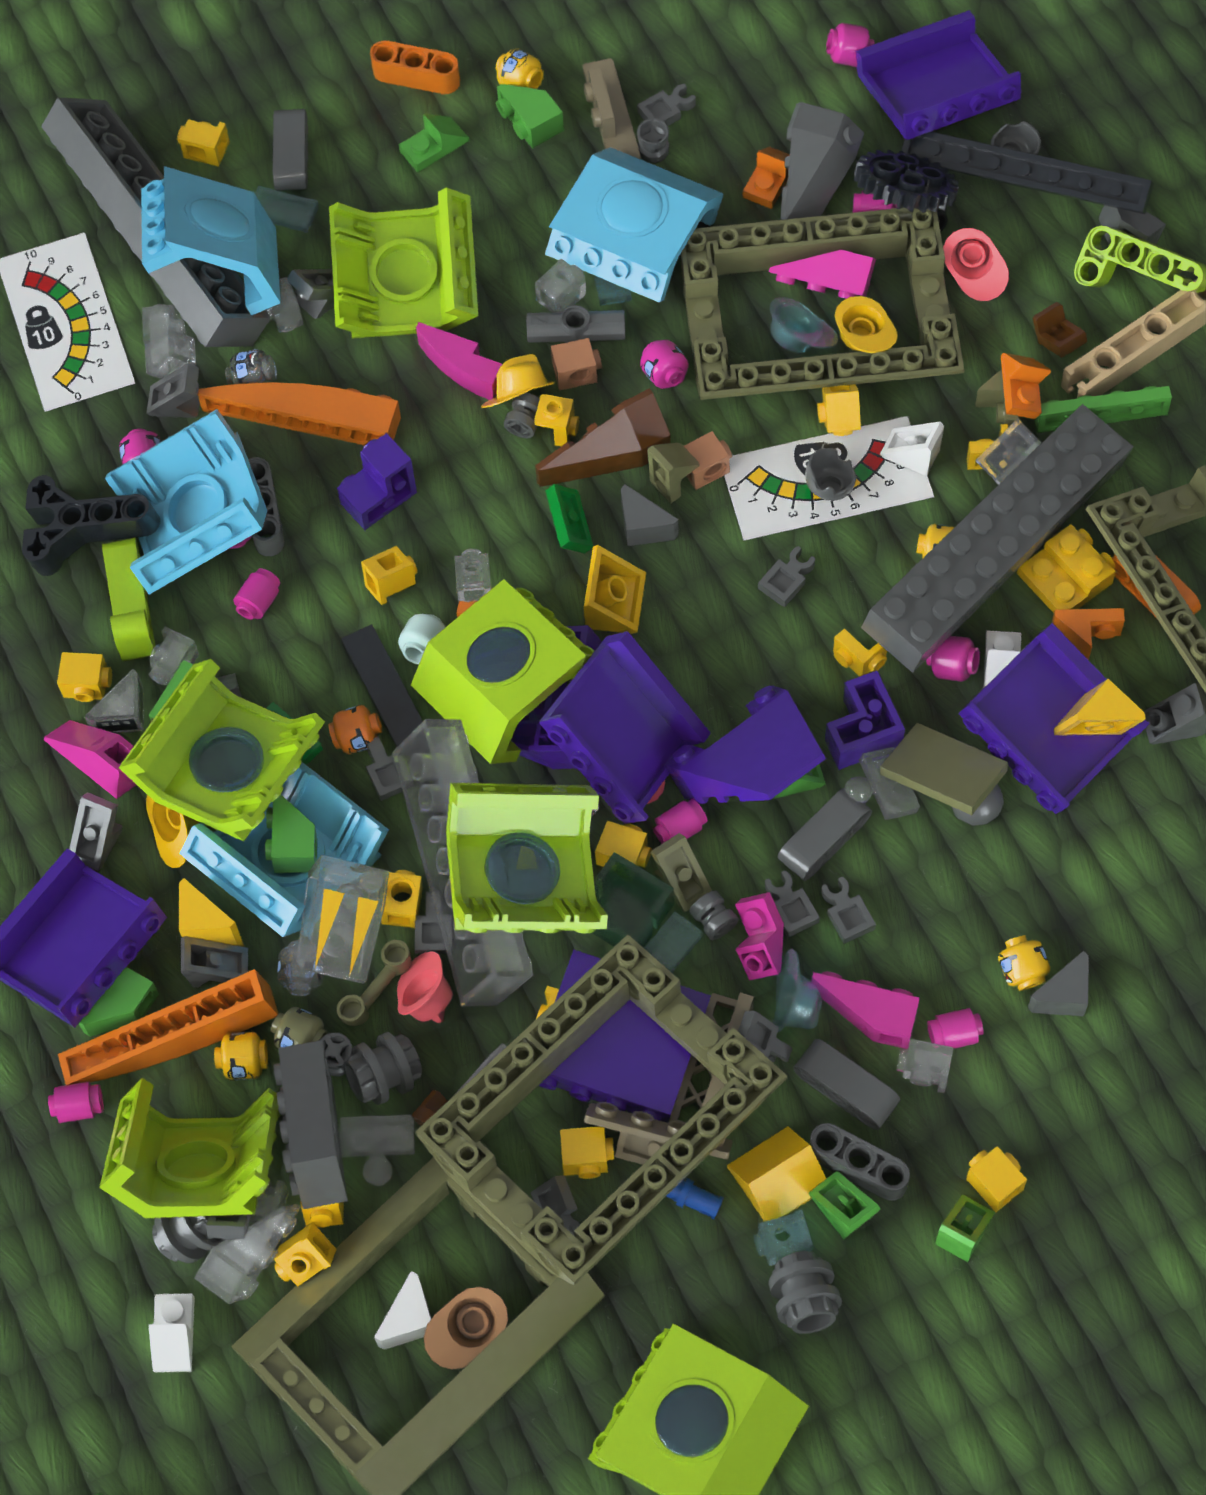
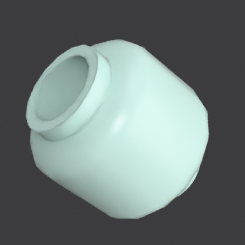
M416 614L408 620L398 640L399 647L408 661L419 664L428 641L445 628V625L438 617L431 614Z

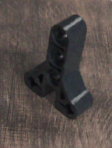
M41 475L34 478L28 485L26 510L38 525L51 524L43 528L25 529L23 532L22 553L38 574L50 576L58 572L62 567L63 561L84 544L149 536L159 528L160 517L147 498L141 494L75 500L64 493L53 478Z

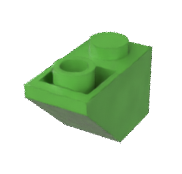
M507 84L497 86L498 101H496V106L503 118L508 117L517 136L521 140L525 138L532 148L564 131L563 112L546 90Z
M280 794L273 801V807H267L266 809L267 828H272V839H266L265 841L266 860H272L274 873L317 872L318 839L315 825Z
M126 967L115 979L113 985L95 1003L90 1012L79 1022L84 1034L94 1036L106 1033L143 1018L159 995L154 982Z

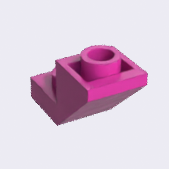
M771 893L742 898L735 906L749 937L736 948V952L750 981L778 975L782 968L784 923Z

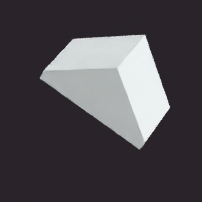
M941 422L893 428L880 455L886 460L927 476L940 451L944 425Z
M410 1272L374 1337L377 1346L384 1350L424 1338L426 1326L431 1317L418 1274Z

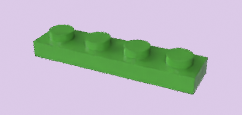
M1149 386L1142 390L1129 392L1114 391L1107 395H1084L1077 399L1064 401L1049 400L1041 404L1042 413L1035 419L1037 433L1055 431L1082 404L1105 423L1168 415L1172 395L1169 386Z

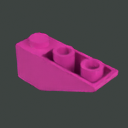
M838 250L770 267L769 272L777 274L775 281L791 285L795 284L796 279L808 282L806 289L825 293L828 287L839 290L838 297L847 299L858 295L866 297L876 259Z
M69 720L44 737L45 742L116 799L136 786L118 768L134 747L121 735Z
M813 972L811 990L874 1042L908 1050L918 1010L919 997L913 996L911 992L904 989L896 988L890 991L878 988L875 983L867 980L852 982L844 980L839 974L833 972H822L821 974Z

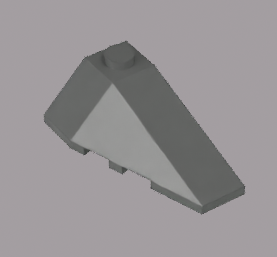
M803 102L796 104L787 128V139L791 141L790 156L785 157L784 166L789 169L788 186L783 187L780 220L821 216L855 160L864 132L844 113Z

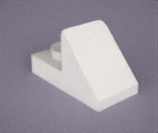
M986 632L984 687L1021 652V633Z
M155 1294L154 1324L149 1325L154 1372L192 1371L195 1300L193 1294Z

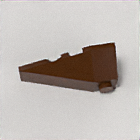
M649 388L620 403L612 409L615 415L600 426L594 422L587 427L588 432L585 433L580 441L577 443L572 441L565 443L536 464L535 470L538 485L542 487L643 467L648 464V448L652 445L671 443L670 432L651 389Z

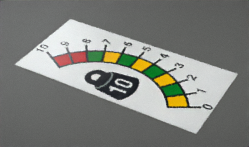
M85 233L0 258V274L45 412L135 384Z
M908 416L861 426V430H853V433L847 436H835L833 433L733 455L729 459L730 473L724 475L743 540L933 498L934 495L928 476L886 460L880 455L893 428L911 426ZM834 448L842 460H851L857 477L853 491L845 498L827 501L813 494L807 487L805 479L806 467L810 455L818 449Z

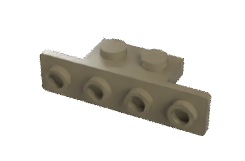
M609 58L583 64L586 83H584L586 100L593 104L591 109L593 124L595 128L599 127L605 149L611 147L641 159L613 59Z
M607 1102L590 1103L584 1119L586 1123L619 1131L620 1136L614 1157L642 1165L685 1124L679 1121H670L668 1123L659 1121L645 1112L636 1111L629 1113L618 1110L617 1106ZM724 1139L709 1155L728 1159L733 1140Z

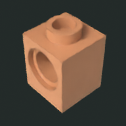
M589 338L551 346L552 365L559 390L597 383V369H602L599 351L598 349L592 350Z
M713 431L684 446L700 464L698 468L687 475L695 490L730 473L729 459L732 458L730 448L724 440L719 441Z

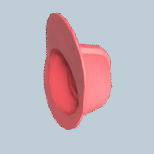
M975 228L959 229L946 239L943 246L945 265L964 293L977 301H989L997 298L1007 286L1009 270L992 240L983 231Z
M430 951L417 956L411 961L409 969L400 976L397 986L399 1014H409L421 1022L433 1020L440 1024L444 1021L445 1008L450 1003L453 992L443 974L442 960L438 953Z

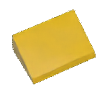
M599 545L593 546L584 601L585 625H589L593 630L637 633L646 572Z
M1106 679L1079 699L1054 728V735H1121L1146 720L1145 712L1112 681Z
M183 878L179 882V932L181 936L245 947L235 921Z
M789 1126L727 1165V1168L768 1227L810 1201L809 1192L826 1180L810 1144Z

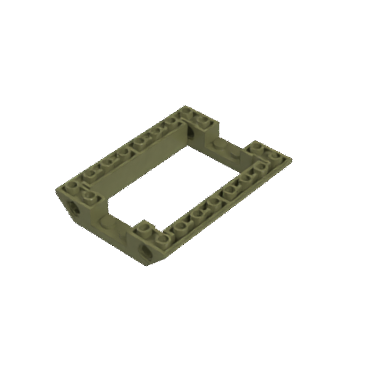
M895 208L697 228L680 254L695 380L700 400L964 373L965 369L955 314H950L943 275L945 255L937 212H933L928 208L926 213L921 212L917 208H914L913 212H910L908 208ZM838 250L875 259L906 256L920 346L891 348L876 353L852 352L730 365L728 373L726 337L723 336L718 300V275L767 271L773 266Z
M1205 465L1197 469L1188 484L1150 496L1143 486L1087 506L1086 511L1206 693V632L1143 538L1206 516Z
M626 935L415 1132L442 1169L550 1273L575 1285L787 1079V1075L736 1029L732 1028L726 1033L681 993L680 980L631 936ZM631 1000L723 1082L725 1086L574 1230V1236L564 1227L563 1220L551 1208L546 1206L544 1209H541L497 1167L495 1156L480 1140L623 1005Z
M433 1157L336 1248L330 1267L327 1269L323 1268L297 1287L296 1285L231 1347L281 1401L284 1400L330 1449L333 1456L370 1495H402L605 1297V1294L588 1273L575 1285L550 1273L442 1169ZM449 1187L457 1195L460 1205L474 1219L479 1216L525 1263L526 1271L541 1286L545 1284L548 1288L401 1430L382 1446L296 1356L288 1345L450 1194Z

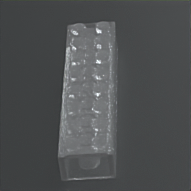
M425 719L392 754L461 1007L499 1005L534 975L532 962L527 953L523 932L509 933L503 930H488L485 933H474L468 930H455L446 839L450 783H479L462 721L456 719ZM497 848L489 858V875L495 887L501 893L513 899L504 872V863L500 858Z

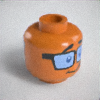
M358 705L335 713L333 722L329 723V733L334 747L337 750L342 749L344 753L351 755L368 750L367 743L372 742L375 737H378V733H382V725L377 713L371 714L367 707Z

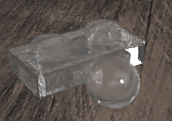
M894 747L863 753L859 762L866 778L856 776L848 780L845 785L846 794L857 802L866 803L874 794L885 820L915 814L920 808L913 789L880 775V766L894 751Z
M411 1115L340 1117L342 1157L370 1156V1159L367 1160L363 1167L365 1180L373 1186L386 1184L392 1176V1166L385 1159V1155L415 1154V1120Z

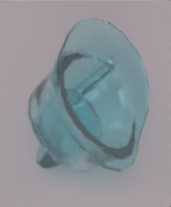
M786 297L776 298L771 302L770 313L773 319L770 332L774 340L782 347L799 353L807 351L811 346L815 348H830L837 344L838 336L835 330L815 316L802 303Z
M790 949L782 959L781 972L777 977L776 1011L773 1024L779 1027L778 1032L784 1026L813 1029L817 1025L821 1009L819 988L811 980L800 974L797 951Z

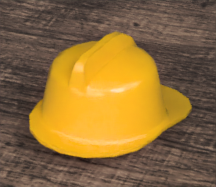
M855 296L843 300L837 306L835 320L841 339L847 347L856 351L876 353L886 351L896 343L898 337L896 328L878 302L871 298Z
M528 354L506 360L498 370L497 396L482 404L481 408L498 405L534 388L554 384L555 381L547 382L535 355Z
M147 795L146 810L153 828L160 857L169 867L180 868L186 862V859L179 853L192 826L199 824V821L160 805Z

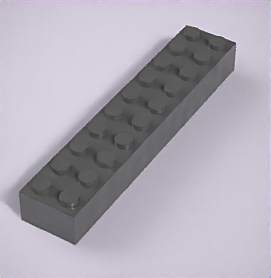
M57 97L41 127L49 136L52 144L58 148L66 159V163L81 179L83 186L89 190L98 202V206L110 218L115 229L121 233L130 245L132 252L142 262L141 188H144L151 181L164 179V176L106 100ZM184 258L149 273L159 284L164 295L170 299L179 311L181 318L187 322L196 334L198 341L205 347L253 346L271 318L265 310L251 316L245 306L244 282L234 270L194 258Z
M1082 404L870 609L861 628L913 673L1122 467L1133 446Z

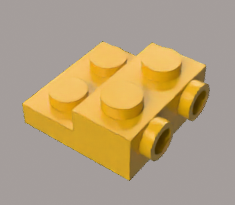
M1070 524L1046 541L1044 549L1027 560L1017 570V574L1054 613V610L1078 609L1113 584L1116 571L1114 570L1115 563L1111 556L1106 552L1099 554L1093 548V540L1090 534L1083 528L1077 531Z

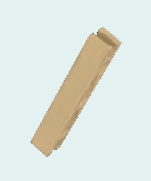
M1180 290L1067 366L1063 372L1061 387L1067 393H1070L1074 390L1072 385L1084 378H1088L1090 382L1087 384L1084 381L1077 384L1079 388L1077 398L1084 395H1103L1206 324V300L1202 299H1206V290L1199 293Z

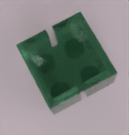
M614 852L596 876L597 885L594 884L597 902L608 915L607 929H596L592 934L613 947L626 935H629L644 948L653 935L652 927L657 929L673 907L674 888Z

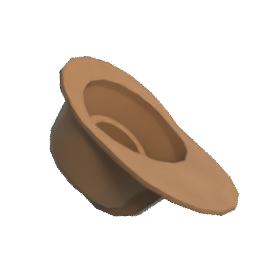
M483 1287L468 1288L454 1297L433 1316L426 1326L424 1345L430 1359L440 1367L448 1369L466 1367L506 1328L508 1314L507 1307L502 1298L494 1291Z

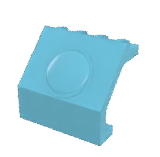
M609 147L591 156L549 225L552 228L545 255L660 303L665 299L679 255L699 222L707 225L715 223L724 193Z
M165 166L164 179L151 181L144 188H141L142 264L148 273L184 258H194L244 274L245 306L251 316L281 303L276 227L254 192Z
M218 409L109 472L105 477V480L117 496L141 494L147 498L160 517V525L156 532L149 536L138 537L144 555L133 561L130 565V569L148 594L153 593L262 530L267 514L266 505L238 432L234 433Z
M303 762L287 778L283 784L281 795L315 825L318 839L317 872L274 873L272 860H266L265 841L266 839H272V828H267L266 810L263 821L256 828L252 829L244 842L219 830L212 832L204 824L199 823L192 826L179 853L282 937L313 926L321 918L324 888L345 893L382 856L378 850L389 831L388 828ZM273 802L268 807H273Z

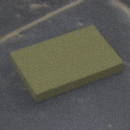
M919 723L913 726L880 766V775L969 815L974 814L1008 771L1007 761Z

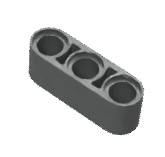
M306 109L274 110L273 181L275 191L308 189V119Z
M252 457L248 460L254 476H262L256 482L265 505H268L266 507L267 514L263 528L253 534L252 538L257 552L263 556H274L280 553L284 547V535L275 485L268 462L260 457ZM273 533L271 537H262L264 534Z
M846 787L842 788L787 841L778 853L777 858L799 878L807 881L867 822L872 814V809Z
M815 1039L793 1067L794 1072L804 1082L874 1130L880 1129L901 1101L897 1093L889 1086L820 1039Z
M830 1123L820 1124L812 1131L810 1146L819 1164L834 1173L838 1171L849 1181L889 1201L897 1200L906 1193L910 1172L902 1160ZM827 1138L832 1140L836 1147L830 1151L820 1149L816 1143L821 1139ZM854 1156H862L867 1159L869 1164L864 1168H856L851 1165L849 1160ZM887 1173H894L901 1178L902 1182L896 1186L886 1184L882 1177Z

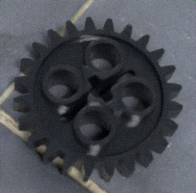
M887 149L886 154L880 150H876L875 154L867 152L866 156L861 155L860 160L857 161L854 173V181L858 182L857 187L864 188V194H874V200L883 199L885 200L884 205L893 203L896 204L897 209L904 207L908 208L910 212H913L914 208L919 209L923 213H926L927 208L933 212H937L938 208L946 210L947 206H952L953 201L955 202L959 189V181L954 180L955 174L948 173V168H939L940 163L928 162V157L920 159L917 158L915 153L909 155L901 150L898 154H895L890 149Z

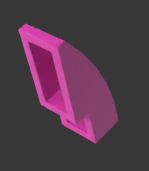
M418 322L416 331L419 346L444 374L457 384L483 398L490 400L497 396V373L502 365L501 363L480 356L477 342Z

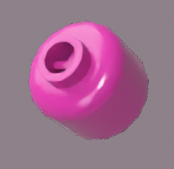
M840 23L835 29H831L828 34L826 53L830 54L832 61L836 64L857 67L856 51L874 45V40L870 39V34L866 27Z
M950 636L926 660V663L932 667V672L936 678L962 682L968 680L971 674H976L979 666L980 652L978 647H974V643L970 638Z

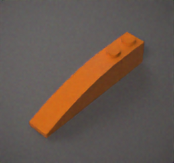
M268 382L200 388L197 394L201 409L204 412L211 413L218 409L223 416L366 445L369 441L378 439L385 433L394 440L401 419L398 400H394L386 395L374 396L361 393L353 388L341 389L303 383Z
M253 969L59 1053L58 1058L65 1084L96 1082L181 1057L222 1041L226 1034L240 1033L273 1019L278 1015V1010L270 985Z

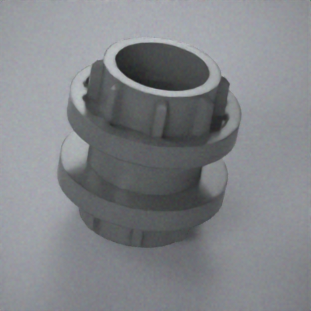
M385 1032L378 1035L376 1039L377 1048L372 1050L366 1043L353 1046L352 1055L344 1061V1071L348 1083L359 1101L366 1103L372 1100L376 1105H381L389 1100V1089L393 1087L400 1094L413 1090L414 1081L422 1075V1067L413 1044L403 1034L394 1037L390 1032Z
M209 1216L155 1218V1224L152 1229L153 1240L157 1248L165 1257L174 1262L179 1260L184 1263H194L204 1257L208 1250H214L226 1241L221 1238H207L206 1225Z
M801 1251L781 1258L775 1264V1269L772 1271V1276L768 1281L772 1296L780 1299L776 1305L779 1321L787 1324L794 1332L800 1334L814 1333L829 1327L835 1321L836 1315L839 1313L838 1309L842 1304L838 1288L830 1285L835 1277L831 1264L818 1257L816 1253Z

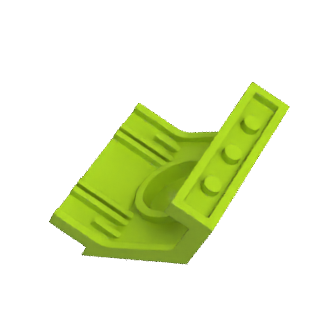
M446 187L438 192L439 204L433 207L376 213L365 212L338 202L329 206L335 326L350 331L352 338L417 334L416 326L418 322L448 331L477 317L478 303L470 195Z
M142 1077L120 1100L99 1188L144 1218L255 1214L258 1196L265 1191L270 1181L268 1171L273 1160V1155H271L272 1146L277 1136L275 1133L276 1122L280 1116L277 1093L268 1088L238 1117L173 1119L150 1106L154 1085Z

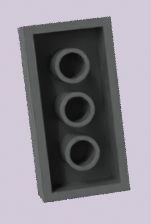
M320 1040L278 1048L280 1063L274 1064V1073L277 1086H283L280 1087V1092H277V1101L280 1114H286L283 1115V1121H280V1130L283 1143H289L286 1144V1150H283L286 1173H289L292 1195L300 1196L303 1209L346 1202L348 1200L334 1087L323 1042Z

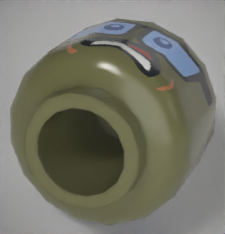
M292 1007L285 1014L280 1012L274 1019L270 1030L275 1034L274 1045L277 1049L319 1041L327 1035V1031L324 1030L323 1020L300 1007Z

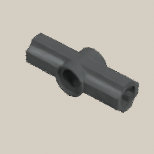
M573 305L564 309L563 312L527 313L526 316L528 343H567L589 338L590 341L625 340L624 310L587 311L582 306Z

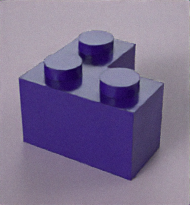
M387 433L378 439L369 441L364 446L363 450L360 451L363 469L355 475L347 476L340 486L337 487L340 504L364 530L417 493L412 460Z
M878 671L845 682L843 701L850 715L826 723L825 742L838 770L894 750L903 740L905 733L903 723Z

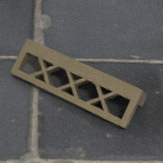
M712 993L705 1014L716 1023L713 1015L717 1005L734 1010L730 1023L720 1028L727 1033L732 1028L738 1031L745 1011H753L754 996L740 993L738 1000ZM693 1055L690 1057L669 1122H683L678 1120L683 1108L696 1102L700 1110L725 1086L703 1064L696 1066L698 1060ZM707 1069L711 1076L709 1087L697 1094L691 1083L692 1077ZM689 1089L692 1097L685 1099Z

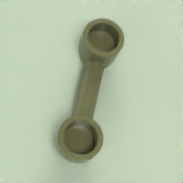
M401 940L387 942L381 950V958L385 966L360 997L357 995H347L338 1002L337 1014L344 1024L358 1026L365 1023L369 1019L368 1009L395 976L404 974L409 969L411 952L405 942Z

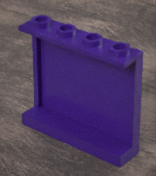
M970 10L856 51L858 77L905 140L1021 99V73L1017 71L1008 74L975 33V16Z
M1053 623L1043 629L958 713L963 718L966 728L972 733L981 736L988 744V750L993 756L1007 761L1015 779L1023 785H1028L1037 795L1036 798L1040 805L1049 811H1053L1055 814L1066 809L1070 805L1069 802L1133 737L1140 734L1150 724L1147 720H1144L1121 735H1054V728L1085 693L1105 681L1106 678Z
M628 631L606 636L539 721L540 725L546 730L549 739L562 749L568 756L571 765L584 775L596 793L611 807L614 816L624 824L646 821L649 816L643 808L669 775L664 764L673 758L672 754L683 746L704 743L711 734Z
M67 848L1 924L0 981L75 1028L90 1012L91 1008L105 991L113 985L115 979L137 956L146 942L159 930L167 917L154 899L151 897L147 901L141 899L87 867L76 853Z
M573 950L555 1001L599 962L601 958ZM681 986V993L702 1012L706 1013L711 995ZM629 1000L538 1086L548 1090H555L557 1087L569 1091L573 1098L584 1102H590L592 1099L598 1102L611 1103L617 1106L618 1110L625 1112H645L652 1115L656 1120L668 1123L691 1054L635 1003Z

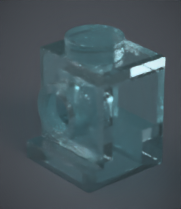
M802 1209L795 1211L794 1214L759 1223V1234L753 1235L759 1257L766 1255L769 1266L775 1265L781 1258L789 1254L801 1251L812 1252L813 1249L812 1239ZM787 1232L789 1238L786 1241H779L775 1234Z

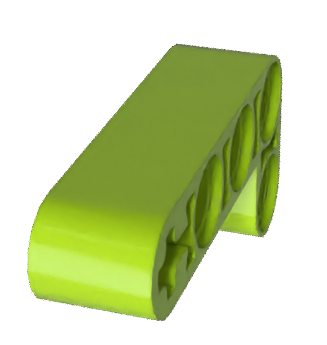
M1106 226L1094 227L1089 232L1074 269V275L1078 283L1096 288L1108 284L1116 265L1120 264L1184 291L1199 293L1206 290L1205 264L1119 229ZM1108 233L1111 237V243L1107 249L1103 250L1100 244L1101 238L1104 234ZM1134 245H1138L1140 255L1136 261L1132 262L1129 257L1130 249ZM1166 256L1169 260V268L1162 274L1159 271L1158 264ZM1096 264L1098 275L1091 281L1088 277V270L1090 266ZM1182 270L1194 272L1198 279L1196 282H1193L1191 278L1182 276L1180 273Z
M136 537L102 544V551L113 616H110V621L122 661L156 655L147 592L130 569L131 563L140 558Z

